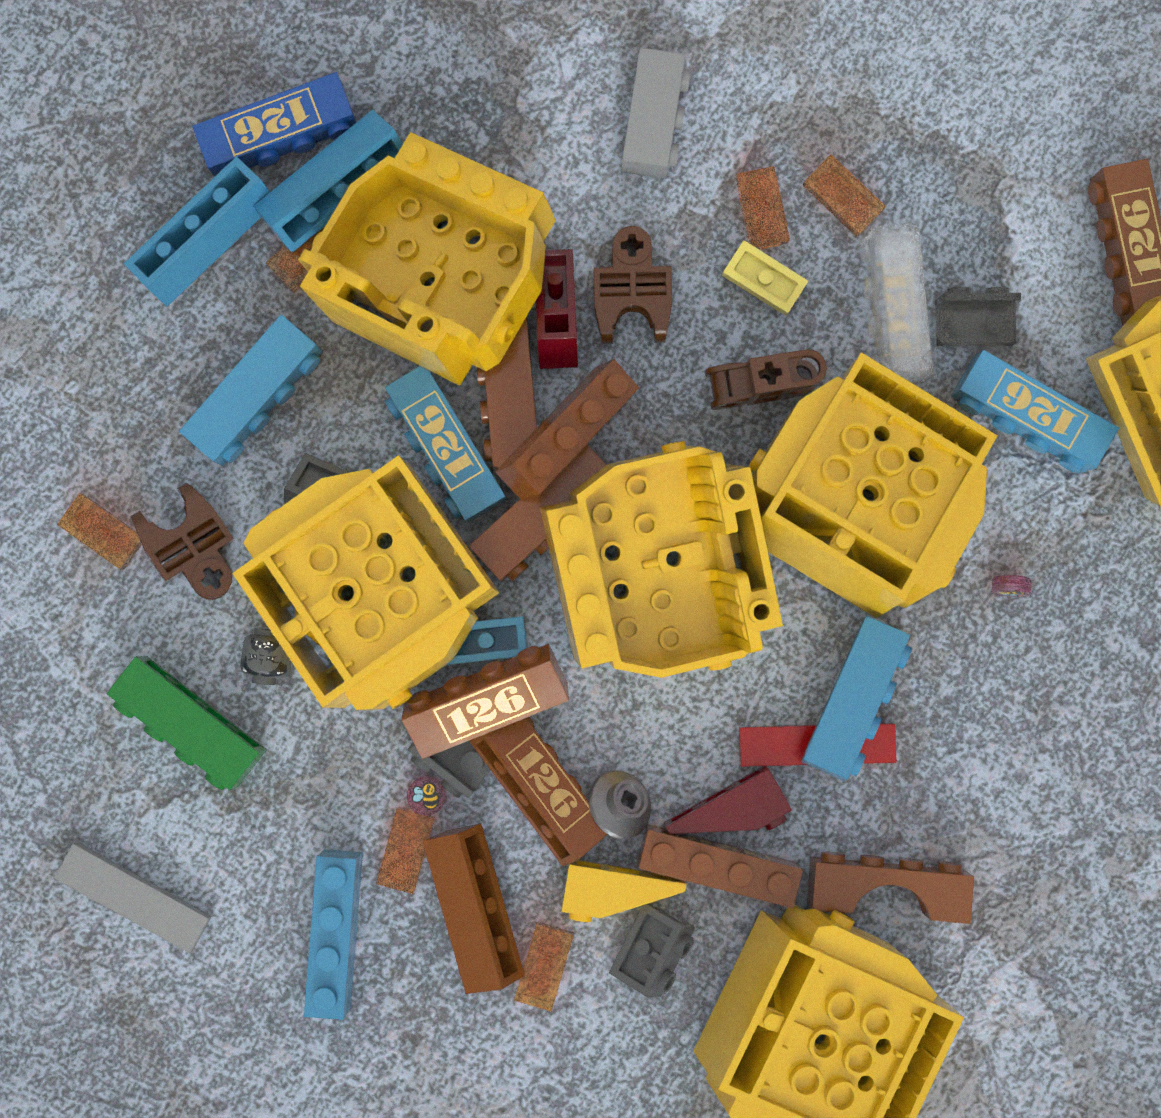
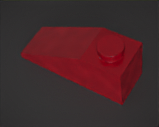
M573 249L546 250L542 290L536 299L539 369L578 368Z
M762 766L668 819L664 824L669 834L759 830L762 827H765L766 830H771L787 820L785 814L792 811L769 768Z

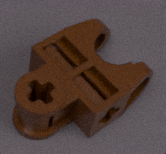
M637 226L624 227L617 232L613 240L612 267L594 268V312L602 344H613V329H616L619 318L625 313L637 312L648 320L650 328H654V343H665L672 307L671 266H652V244L648 233ZM627 243H635V249H638L636 256L631 257L628 255V250H626Z
M807 349L750 358L745 363H727L710 367L704 371L705 377L710 378L714 400L710 403L711 409H727L745 404L749 406L804 396L810 393L824 378L827 366L820 353ZM811 358L815 360L819 366V373L812 363L801 359ZM797 368L806 369L811 379L802 378L798 374Z
M186 482L177 488L185 501L184 509L186 511V518L179 527L170 530L159 528L153 522L148 523L141 511L130 516L146 555L165 583L184 574L194 591L204 599H219L228 592L232 583V572L218 551L231 544L234 538L214 508L190 484ZM215 530H218V531H216L215 533H213V534H211L210 536H208L207 538H205V539H203L202 541L198 542L197 544L193 545L195 542H197V541H199L200 539L204 538V537L207 536L208 534L212 533V532L215 531ZM184 549H187V550H185L184 552H182L181 554H179V555H177L176 557H174L173 559H171V560H169L168 562L164 563L163 565L161 564V563L165 562L166 560L170 559L171 557H173L174 555L178 554L179 552L183 551ZM209 570L212 574L219 572L222 575L218 581L219 588L214 589L212 585H207L206 587L202 585L201 582L205 579L204 571Z

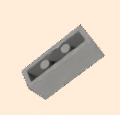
M640 47L621 172L666 179L668 166L676 167L679 144L672 143L674 129L682 130L685 112L684 106H678L680 92H688L691 69L684 68L686 54Z

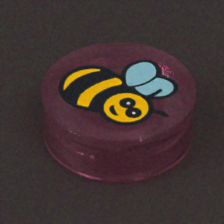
M1016 575L996 576L992 579L991 593L1009 597L1032 595V580L1028 577Z
M430 775L421 776L414 780L407 790L409 807L415 813L423 816L437 813L443 807L447 797L446 789L441 785L442 781Z

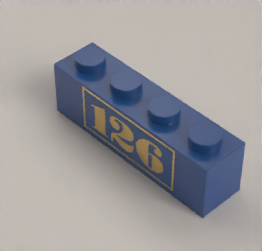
M337 72L195 124L192 128L207 168L215 177L236 156L248 168L256 165L260 167L270 166L278 162L280 156L291 152L304 153L313 149L316 146L315 143L328 138L331 140L337 139L357 121Z

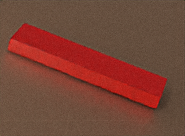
M880 723L873 740L865 739L860 753L866 755L863 764L897 763L896 729L894 723ZM816 725L739 727L740 766L807 765L802 763L801 760Z

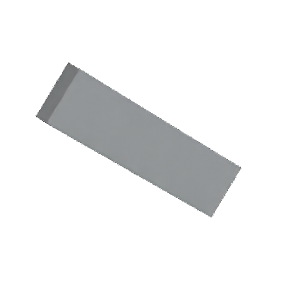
M79 842L72 844L54 879L188 953L194 950L212 917Z

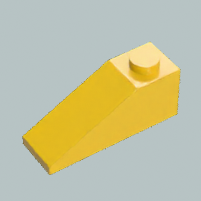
M577 860L568 865L562 912L569 913V919L591 922L592 917H607L686 891L687 884L684 880L653 872Z

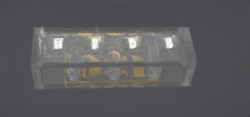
M919 223L872 226L865 239L861 240L860 245L861 260L863 263H868L869 277L864 279L865 299L867 301L871 300L872 315L868 316L867 327L869 338H875L876 353H872L871 359L912 384L925 383L933 377Z

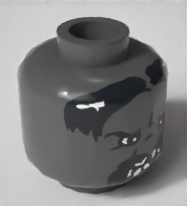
M255 628L254 634H249L244 638L240 668L243 673L253 675L252 683L275 685L276 678H285L290 674L292 662L270 629Z

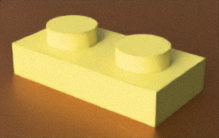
M744 240L722 273L723 277L787 316L808 283V280Z

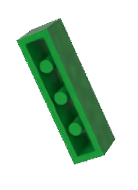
M135 656L106 693L115 700L113 706L117 711L128 718L135 716L145 724L143 729L149 736L159 742L166 740L176 748L174 754L181 761L190 766L194 764L199 766L206 772L205 779L220 790H224L226 787L230 791L239 787L267 751L262 745L148 656Z

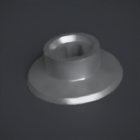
M610 770L599 775L590 788L589 808L591 815L599 828L606 834L618 839H629L639 835L645 829L650 819L651 803L646 788L635 776L620 770ZM622 798L627 799V806L622 805Z

